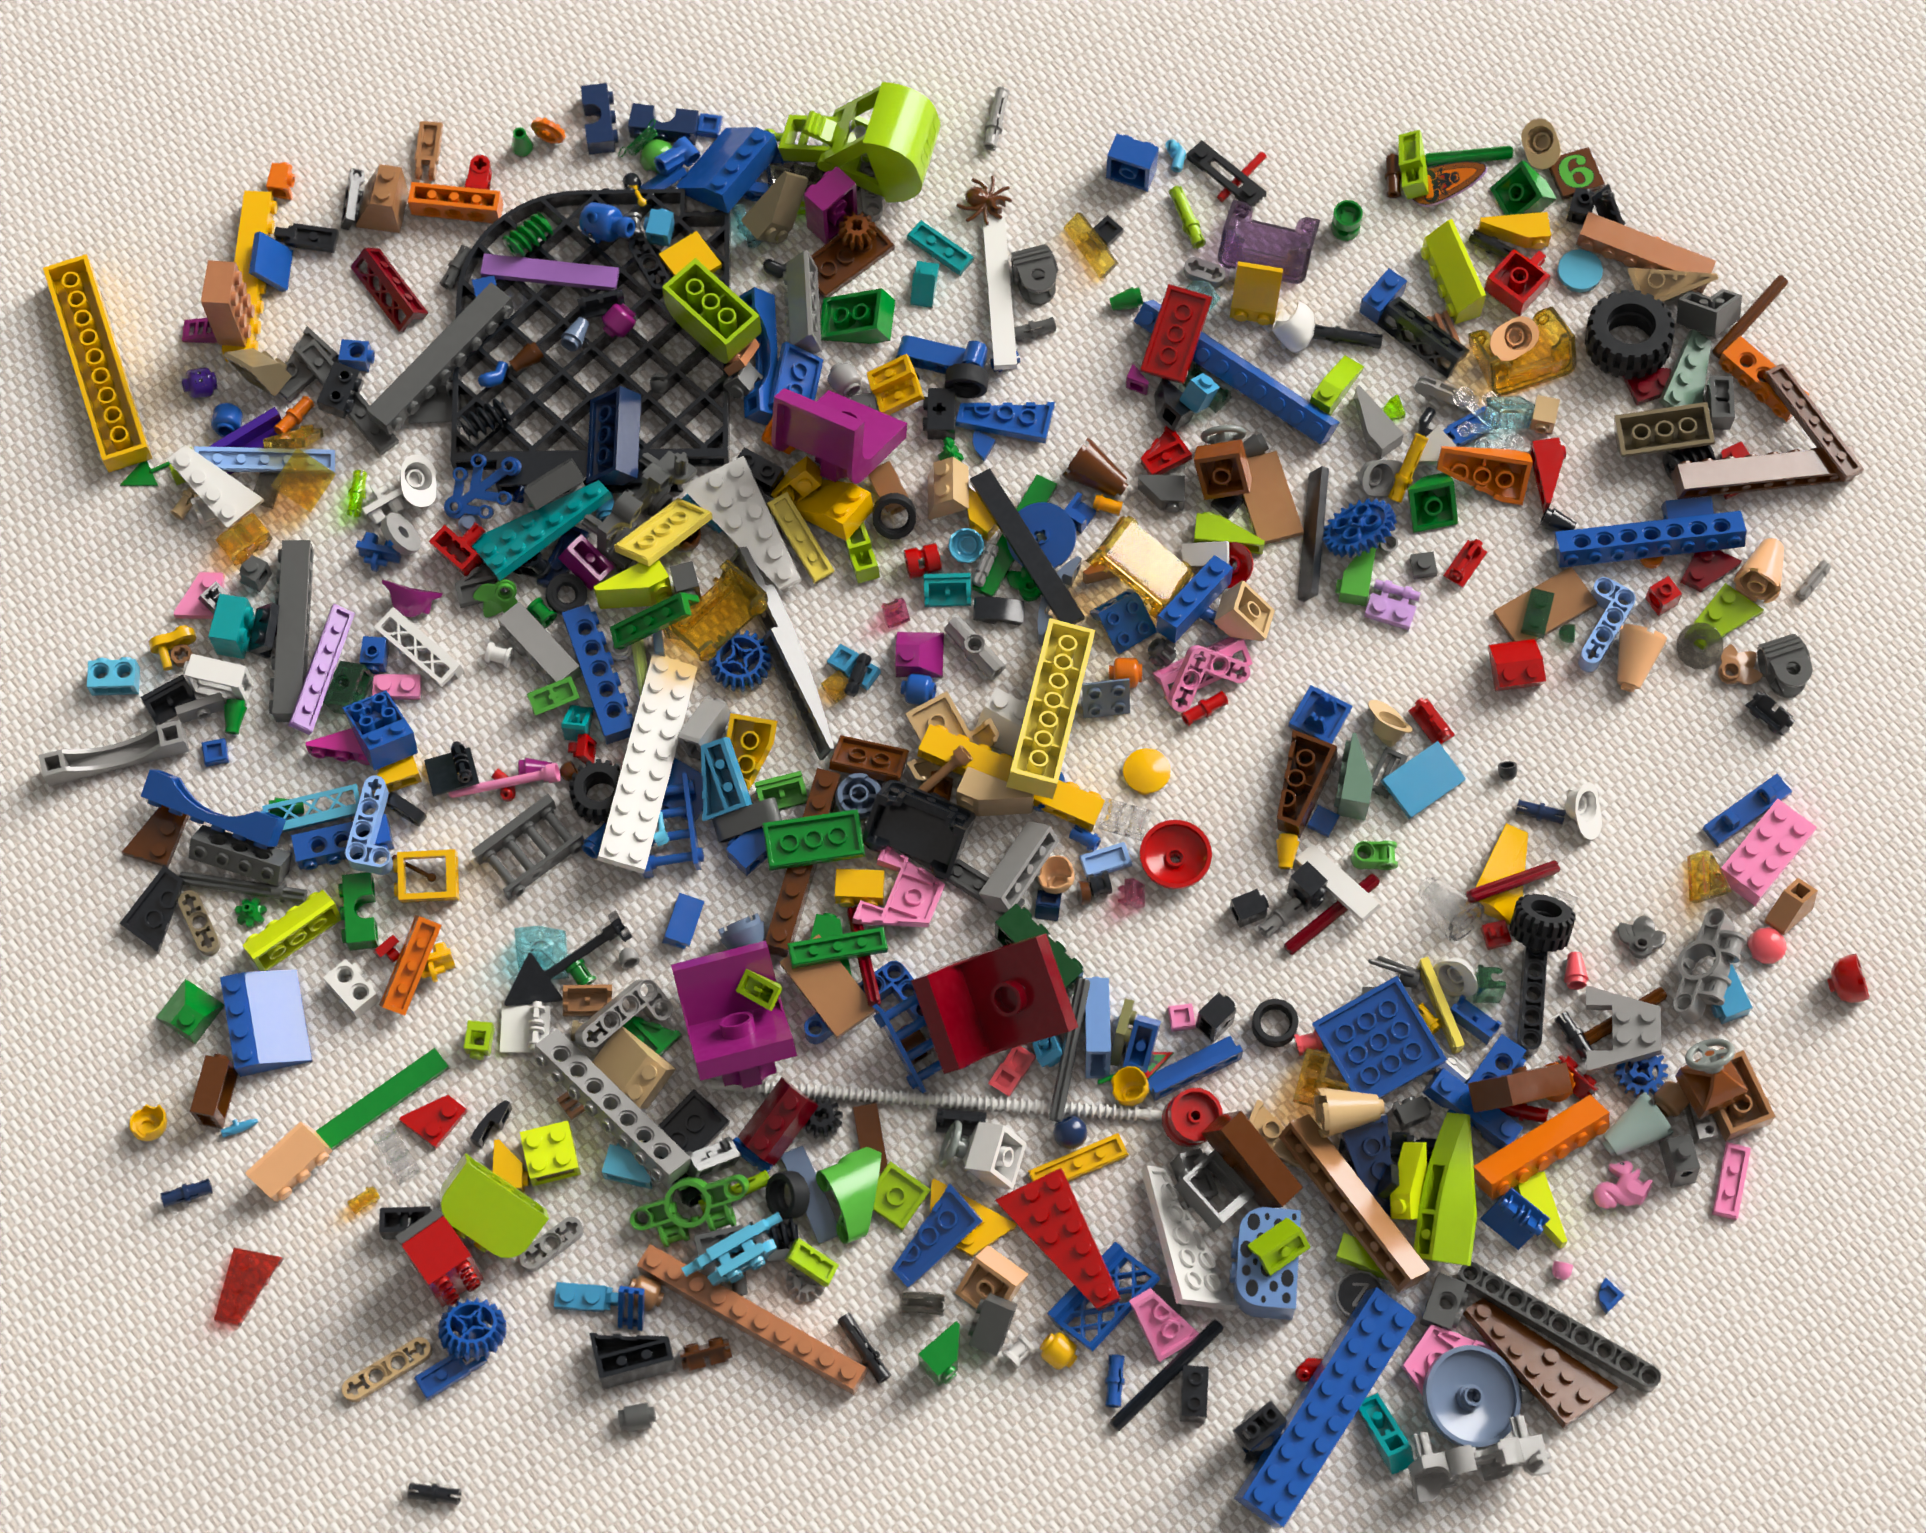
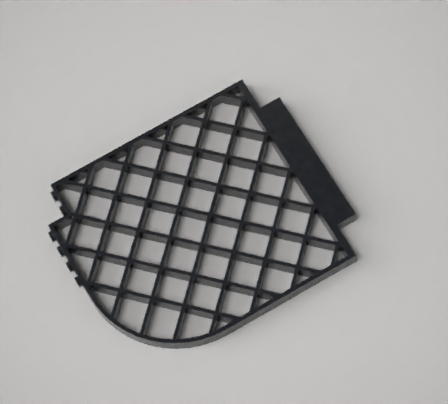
M671 187L669 189L625 188L624 190L604 188L602 190L563 191L534 198L508 211L489 226L473 245L462 267L457 287L456 317L465 309L466 296L472 301L476 298L474 288L469 284V281L479 260L483 259L484 253L492 254L488 250L490 245L506 231H516L519 222L531 217L533 214L536 215L537 212H543L558 226L553 230V236L548 234L545 242L543 240L539 242V247L533 243L530 244L533 251L525 254L524 258L557 261L549 252L569 235L585 249L571 263L590 265L596 259L603 266L619 268L616 289L624 283L640 298L630 308L636 315L634 317L635 321L652 308L669 324L649 342L632 328L626 337L640 350L621 367H618L602 352L618 338L617 335L612 338L604 331L593 342H590L585 337L581 347L583 351L562 368L545 352L561 339L562 334L578 317H581L579 305L566 317H563L547 302L565 286L546 284L536 293L525 282L497 279L496 285L503 292L512 285L528 301L508 319H503L496 331L486 337L476 351H472L467 356L462 366H457L454 370L450 457L453 471L458 467L473 470L471 457L474 454H481L486 457L487 462L483 470H498L505 458L514 457L521 462L522 468L520 473L516 476L506 475L496 483L498 493L505 491L511 495L524 494V487L571 457L585 478L587 474L588 443L572 427L590 412V400L618 387L620 384H623L631 391L641 394L640 416L650 409L667 426L647 444L639 437L637 479L624 485H604L608 491L623 493L627 488L631 489L642 485V476L644 475L642 472L646 468L639 464V460L647 452L658 460H661L669 450L674 454L685 452L688 463L694 467L723 466L729 463L730 393L723 387L728 377V374L724 371L727 363L716 359L675 321L666 306L659 301L663 294H656L652 290L648 291L632 277L639 270L633 258L621 267L604 252L620 236L614 242L600 241L596 243L585 236L577 227L579 226L581 211L591 202L607 205L637 204L629 212L640 213L642 218L651 209H666L672 212L664 204H680V215L677 216L673 213L675 225L671 241L679 233L684 237L694 233L695 231L691 227H721L705 242L722 263V268L720 269L724 271V274L719 279L731 289L730 212L726 213L721 210L714 212L698 210L686 212L687 199L685 189H678V187ZM635 190H638L642 198L646 199L644 207L638 205ZM581 205L568 218L555 209ZM723 243L724 256L716 250ZM650 244L659 258L660 250L665 246ZM643 246L640 247L641 256L644 255ZM659 258L663 267L669 273L668 275L670 279H672L674 276L671 274V272ZM664 281L659 282L660 286L664 285ZM571 287L581 297L610 292L598 289L592 292L588 288ZM538 310L556 324L536 342V345L545 356L540 359L541 363L555 376L535 394L516 379L527 368L516 372L512 365L508 367L503 382L500 385L484 388L478 395L462 382V377L480 361L485 363L492 371H495L498 362L489 353L509 335L523 347L527 343L531 344L533 341L518 328ZM679 332L696 349L679 365L675 366L658 350ZM707 357L723 371V375L706 391H703L686 375ZM651 358L668 373L666 378L668 379L669 386L667 391L661 394L654 393L652 390L647 393L630 375ZM595 359L611 376L590 393L573 377ZM679 383L696 400L675 418L658 400ZM509 385L526 402L510 415L512 423H509L506 419L503 420L504 427L496 423V431H492L479 444L474 446L460 433L462 426L459 416L463 415L468 419V411H472L476 415V407L479 406L484 410V404L493 400ZM566 385L583 401L563 419H560L544 403ZM722 392L723 408L714 401ZM461 395L469 401L462 409ZM707 408L723 422V426L703 443L685 426ZM537 411L554 427L532 446L515 429L532 413ZM676 434L693 447L661 449ZM562 436H565L579 449L547 451ZM506 437L510 438L523 450L490 452ZM459 446H461L466 452H459ZM478 457L476 459V464L480 465L482 459L481 457ZM512 462L507 463V470L512 469ZM672 483L674 485L669 492H683L681 487L683 484Z

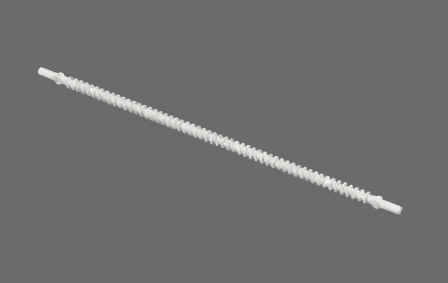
M711 1080L710 1089L734 1091L735 1093L749 1092L750 1095L756 1092L757 1095L764 1093V1096H766L776 1084L774 1081L771 1084L765 1081L761 1085L743 1089L740 1085L724 1086L722 1080ZM793 1083V1086L808 1098L810 1096H813L814 1099L820 1097L821 1100L824 1097L830 1099L833 1097L835 1101L838 1098H842V1101H845L847 1098L850 1102L852 1099H856V1102L862 1099L864 1103L866 1100H870L871 1103L876 1100L878 1104L881 1101H884L885 1104L890 1101L893 1105L895 1102H898L899 1105L905 1102L907 1106L909 1103H913V1106L919 1103L921 1107L923 1104H927L928 1107L933 1104L934 1107L941 1105L942 1108L945 1105H948L949 1108L955 1106L956 1109L959 1106H962L963 1109L970 1107V1110L973 1107H977V1110L984 1108L985 1111H987V1108H991V1111L998 1109L999 1112L1002 1109H1005L1006 1112L1012 1110L1013 1113L1019 1110L1020 1113L1027 1111V1114L1030 1111H1034V1114L1041 1112L1042 1115L1044 1112H1048L1049 1115L1052 1103L1051 1100H1049V1103H1045V1100L1038 1102L1037 1099L1034 1102H1031L1030 1099L1024 1101L1023 1098L1020 1101H1017L1016 1098L1009 1100V1097L1006 1100H1002V1097L995 1099L993 1096L992 1099H988V1096L981 1098L980 1095L977 1098H974L973 1095L968 1098L966 1094L963 1097H960L959 1094L954 1097L952 1093L949 1096H945V1093H942L940 1096L937 1092L935 1095H931V1092L925 1095L924 1093L917 1094L916 1091L911 1094L909 1090L906 1093H903L902 1090L897 1093L894 1089L892 1092H889L888 1089L882 1092L880 1088L878 1091H874V1088L868 1091L867 1088L860 1090V1087L853 1090V1087L846 1089L845 1086L839 1089V1086L832 1088L829 1085L828 1088H825L824 1085L818 1087L815 1084L814 1087H811L810 1084L803 1086V1083H801L800 1086H796V1083ZM1070 1102V1104L1065 1106L1064 1116L1068 1113L1070 1116L1076 1114L1077 1117L1082 1114L1085 1118L1087 1115H1091V1118L1097 1115L1099 1119L1101 1116H1105V1119L1111 1116L1113 1120L1116 1117H1119L1120 1120L1125 1117L1127 1120L1133 1118L1136 1121L1138 1118L1152 1121V1119L1162 1120L1163 1110H1152L1153 1108L1150 1107L1138 1109L1137 1106L1134 1109L1130 1108V1106L1123 1108V1105L1117 1108L1115 1104L1113 1107H1109V1104L1103 1107L1101 1103L1099 1106H1095L1094 1103L1091 1106H1088V1103L1081 1105L1080 1102L1074 1105L1073 1102Z

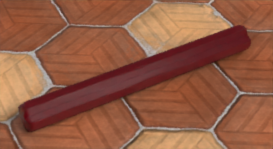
M1553 860L1470 889L1465 895L1469 903H1475L1554 875L1560 871L1558 862Z
M1372 873L1362 880L1359 885L1367 893H1370L1379 885L1380 880ZM1336 901L1284 944L1285 950L1290 955H1293L1348 909L1339 901Z
M857 906L847 909L851 932L864 930L863 924L852 923ZM871 956L858 957L868 1006L872 1007L875 1004L879 1006L881 1000Z

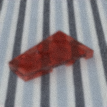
M234 1248L214 1321L240 1327L256 1303L257 1297L263 1288L268 1285L271 1280L270 1277L284 1259L279 1256Z

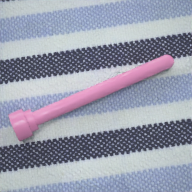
M557 763L547 764L541 771L482 782L448 792L451 798L540 780L548 781L549 783L559 782L561 779L560 770Z

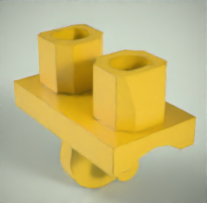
M444 942L434 944L433 953H430L421 975L422 979L431 977L433 983L438 982V974L455 968L450 948L447 949Z

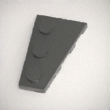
M308 326L303 331L304 335L299 343L297 342L294 346L289 360L285 362L288 366L286 370L292 377L278 393L288 402L316 379L296 355V351L315 339L333 362L339 358L338 353Z

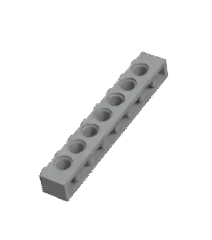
M556 1029L535 1044L534 1060L537 1065L545 1068L551 1074L552 1079L567 1090L572 1099L578 1100L584 1106L585 1111L600 1122L606 1132L612 1133L617 1138L620 1146L628 1149L634 1155L635 1160L651 1172L656 1181L662 1182L668 1187L689 1171L691 1157L563 1033ZM657 1156H661V1157H663L664 1159H658V1158H656V1157H657Z

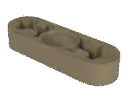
M188 890L183 892L179 896L178 904L197 947L206 956L216 954L220 949V940L201 898L195 891ZM188 898L193 900V905L196 909L193 913L190 907L186 905ZM196 918H205L206 924L200 929L193 927V922ZM207 934L212 942L211 948L204 946L206 942L202 935Z

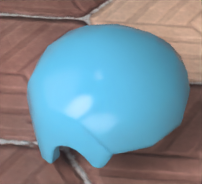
M962 528L951 535L948 549L956 561L971 563L982 555L984 541L982 536L974 529Z

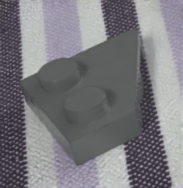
M486 563L481 567L477 566L470 571L468 576L461 578L455 583L460 608L483 603V601L473 598L476 589L483 584H496L500 581Z

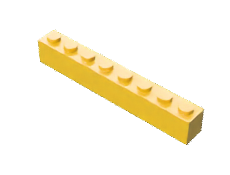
M244 191L234 262H236L238 270L242 272V280L246 283V291L251 296V304L255 306L254 318H250L251 337L247 338L246 347L222 345L223 355L226 352L250 348L258 351L256 337L261 332L259 315L263 314L264 311L262 294H266L267 285L262 280L249 274L254 234L260 231L270 237L275 231L273 214H277L278 206L271 192Z
M929 724L918 748V757L943 767L952 759L953 751L962 745L970 753L973 760L966 766H957L953 772L964 776L967 767H971L1003 781H1008L1013 761L1012 756L1005 753H995L985 744L977 745L972 743L964 735L957 734L956 736L949 733L948 729L941 725L933 726ZM1058 780L1053 799L1034 794V806H1038L1041 803L1045 805V808H1041V810L1091 832L1105 800L1096 792H1086L1079 789L1080 787L1073 782L1065 783Z

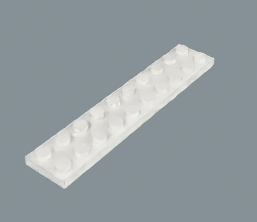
M652 653L598 853V861L644 873L679 741L677 736L682 729L697 666Z

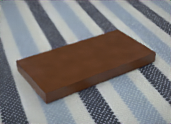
M877 226L875 230L876 238L871 240L870 246L864 244L862 250L859 246H856L853 250L850 248V244L844 246L842 239L838 235L811 255L818 269V287L822 298L832 296L895 249V245Z

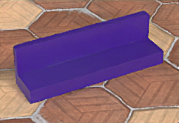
M273 407L208 447L276 448L291 439L292 435L288 432L285 437H281L274 431L273 427L282 419L277 409Z

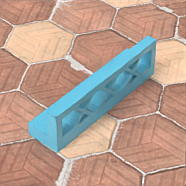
M357 784L264 805L262 808L266 812H269L271 809L280 808L286 812L283 817L284 819H287L289 814L295 817L286 820L282 831L284 833L355 816L360 795ZM353 790L356 804L346 806L338 801L343 792ZM338 794L337 797H336V799H334V798H332V797L330 796V795ZM327 797L334 801L329 810L321 811L315 807L320 798ZM315 799L312 805L306 802ZM303 802L310 808L305 816L298 817L291 811L296 803ZM336 803L342 806L339 808H334ZM291 805L288 810L283 808L284 806ZM313 809L318 811V813L310 814Z

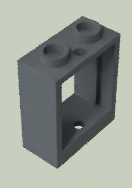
M571 457L526 485L523 498L530 508L534 506L538 510L584 481V476Z
M1216 1150L1212 1151L1209 1155L1205 1152L1194 1161L1197 1166L1192 1170L1187 1167L1177 1176L1180 1181L1174 1186L1213 1231L1219 1228L1255 1195ZM1204 1167H1207L1235 1198L1220 1213L1212 1207L1190 1182Z

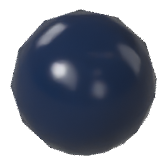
M1074 1115L1063 1118L1062 1122H1057L1054 1125V1139L1060 1147L1068 1150L1076 1149L1083 1145L1087 1139L1086 1124L1081 1118Z

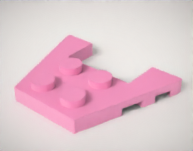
M887 846L886 849L881 850L877 859V865L897 871L899 874L885 908L860 900L852 923L929 927L943 893L945 883L922 867L918 868L912 864L905 855H900L892 847Z
M1429 1325L1401 1367L1423 1396V1383L1426 1373L1431 1364L1441 1354L1464 1345L1481 1346L1493 1352L1495 1351L1484 1342L1472 1340L1461 1334Z

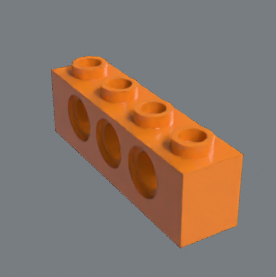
M411 182L408 197L411 215L494 223L502 216L504 205L501 191Z
M1739 336L1722 352L1718 364L1726 373L1734 376L1742 387L1748 388L1754 393L1760 402L1768 405L1776 416L1783 418L1787 422L1793 415L1775 394L1767 381L1761 382L1758 379H1764V373L1776 367V365L1742 336ZM1741 364H1747L1749 367H1744Z

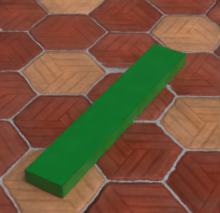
M1036 474L1016 510L1019 512L1022 508L1033 503H1048L1057 488V483ZM1003 534L996 544L998 546V553L996 558H994V563L986 577L984 586L972 585V590L987 597H994L1015 561Z
M433 1048L317 1129L316 1133L334 1150L450 1068L436 1048Z

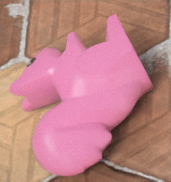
M1629 1161L1609 1164L1608 1170L1618 1177L1619 1180L1616 1184L1610 1182L1598 1184L1593 1192L1595 1203L1605 1209L1615 1208L1617 1203L1623 1206L1636 1204L1641 1206L1652 1188L1651 1184L1653 1181L1651 1179L1646 1180L1644 1183L1639 1181L1638 1178L1641 1170L1637 1169L1632 1173L1633 1164Z

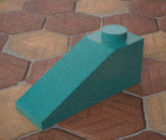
M1376 1393L1365 1398L1358 1412L1382 1460L1392 1475L1407 1469L1414 1462L1410 1443L1380 1395Z

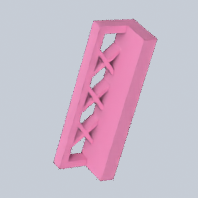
M1226 637L1205 647L1233 657L1234 653L1241 650L1244 657L1242 662L1248 666L1253 664L1244 639ZM1200 653L1195 654L1194 658L1201 660L1202 655ZM1184 658L1152 672L1155 681L1162 686L1167 702L1170 693L1168 684L1175 681ZM1222 658L1216 659L1214 661V663L1217 661L1224 663ZM1189 665V667L1197 671L1198 668L1196 666ZM1230 667L1229 670L1232 672H1237L1241 669H1235ZM1205 671L1197 690L1222 679V677ZM1187 673L1184 676L1183 681L1185 684H1191L1189 679L1192 673ZM1182 686L1180 687L1182 691H1186L1188 693L1189 690H1186Z

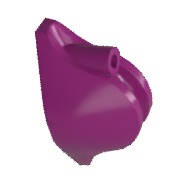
M382 579V584L390 592L393 607L405 617H414L421 613L429 614L432 601L441 598L443 595L440 592L409 588Z

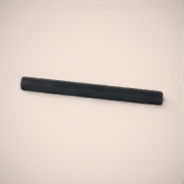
M1214 1319L1110 1420L1112 1427L1120 1431L1182 1371L1183 1365H1188L1223 1331V1325Z

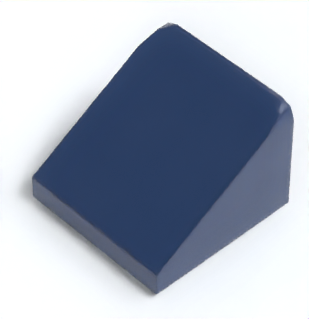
M1038 890L1034 917L1036 919L1058 921L1062 893L1052 894L1044 890Z

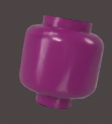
M614 304L602 317L605 325L603 330L612 338L615 335L624 338L636 325L634 319L636 315L625 304Z

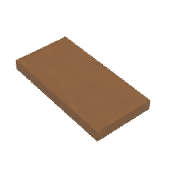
M1277 451L1247 458L1252 483L1250 493L1242 494L1255 535L1265 541L1264 545L1303 535L1304 530Z
M1569 567L1495 609L1493 615L1512 642L1529 639L1537 641L1597 606L1598 602L1574 569Z
M818 934L813 939L821 938V936ZM789 956L780 961L781 967L836 1039H839L875 1013L873 1007L868 1006L866 994L840 961L794 969L791 967Z

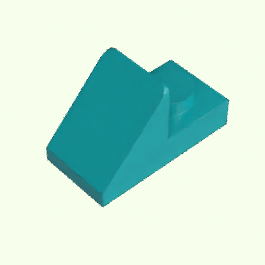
M917 261L916 269L913 273L910 305L933 308L939 273L938 263Z

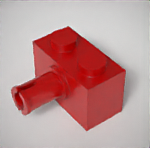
M474 522L461 537L457 536L444 524L429 540V543L436 552L466 577L470 574V571L483 563V560L473 550L472 546L486 531L481 526H478V523Z

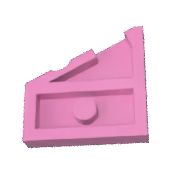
M200 572L175 609V618L213 619L214 614L198 597L215 581L224 588V574Z

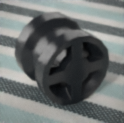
M1107 870L1102 871L1098 875L1088 874V883L1093 898L1098 897L1102 893L1112 894V885Z

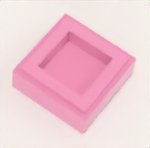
M1192 1003L1168 1006L1171 1032L1196 1028Z

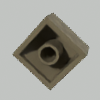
M254 348L226 352L223 355L247 382L274 397L292 377L286 370L288 366L279 358L274 360L264 350L261 353Z

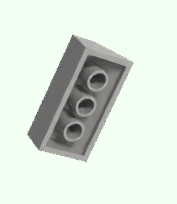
M806 250L786 263V271L783 272L784 283L787 285L788 292L784 293V299L789 309V313L785 314L787 327L790 328V334H787L786 339L788 343L809 353L822 352L818 269L809 251Z

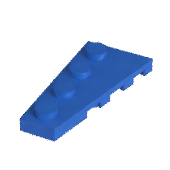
M1004 402L1002 405L960 403L956 427L1046 444L1055 402H1047V405H1036L1035 402H1026V405H1012V402Z
M949 1183L939 1201L932 1208L929 1216L922 1223L918 1232L892 1268L907 1288H910L983 1222L952 1184Z

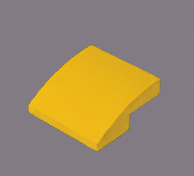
M907 354L867 372L870 388L876 396L879 411L884 414L891 415L924 399L918 377Z

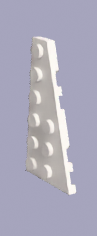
M744 456L681 486L701 508L712 512L713 521L739 548L747 546L755 564L780 590L802 581Z

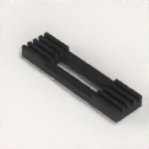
M1203 140L1186 153L1187 160L1201 171H1205L1235 195V198L1250 210L1253 206H1256V203H1259V200L1262 201L1263 197H1266V191ZM1211 161L1217 162L1242 182L1243 185L1238 188L1210 165Z

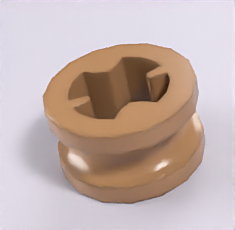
M184 644L176 645L171 650V658L174 664L180 668H184L185 662L189 661L191 654H193L190 647ZM185 652L187 656L179 660L178 656Z

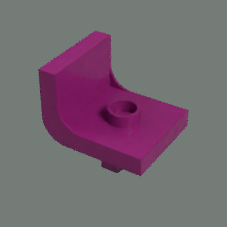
M783 388L774 396L771 442L772 447L778 451H784L789 446H792L815 456V462L821 465L820 476L834 482L842 478H848L850 482L858 484L906 439L908 423L830 390L819 400L814 401Z
M766 941L671 964L700 1081L722 1076L724 1086L740 1085L745 1089L761 1085L766 1077L777 1073L776 1061L797 1056L780 995L773 1010L770 1011L736 991L746 969L776 982Z

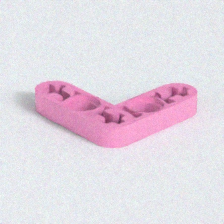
M1194 645L1188 649L1169 693L1168 704L1178 712L1189 709L1205 671L1235 683H1244L1250 677L1249 666L1238 659L1203 646ZM1200 653L1202 655L1201 660H1196L1194 655ZM1222 658L1224 662L1223 667L1220 670H1214V661ZM1189 665L1196 666L1198 668L1197 671L1189 667ZM1230 666L1243 670L1242 674L1236 675L1229 670ZM1187 673H1193V682L1188 685L1185 684L1183 681L1184 676ZM1182 686L1186 690H1189L1188 693L1186 691H1182L1180 687ZM1182 697L1184 699L1183 703L1175 701L1176 698Z

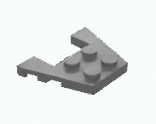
M1586 986V1010H1612L1613 1042L1612 1051L1586 1050L1587 1075L1595 1074L1597 1070L1604 1068L1608 1070L1616 1068L1618 1064L1630 1061L1633 1063L1661 1055L1660 1006Z

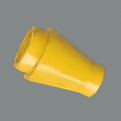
M1281 833L1278 839H1276L1278 868L1286 870L1293 868V862L1300 843L1297 835Z

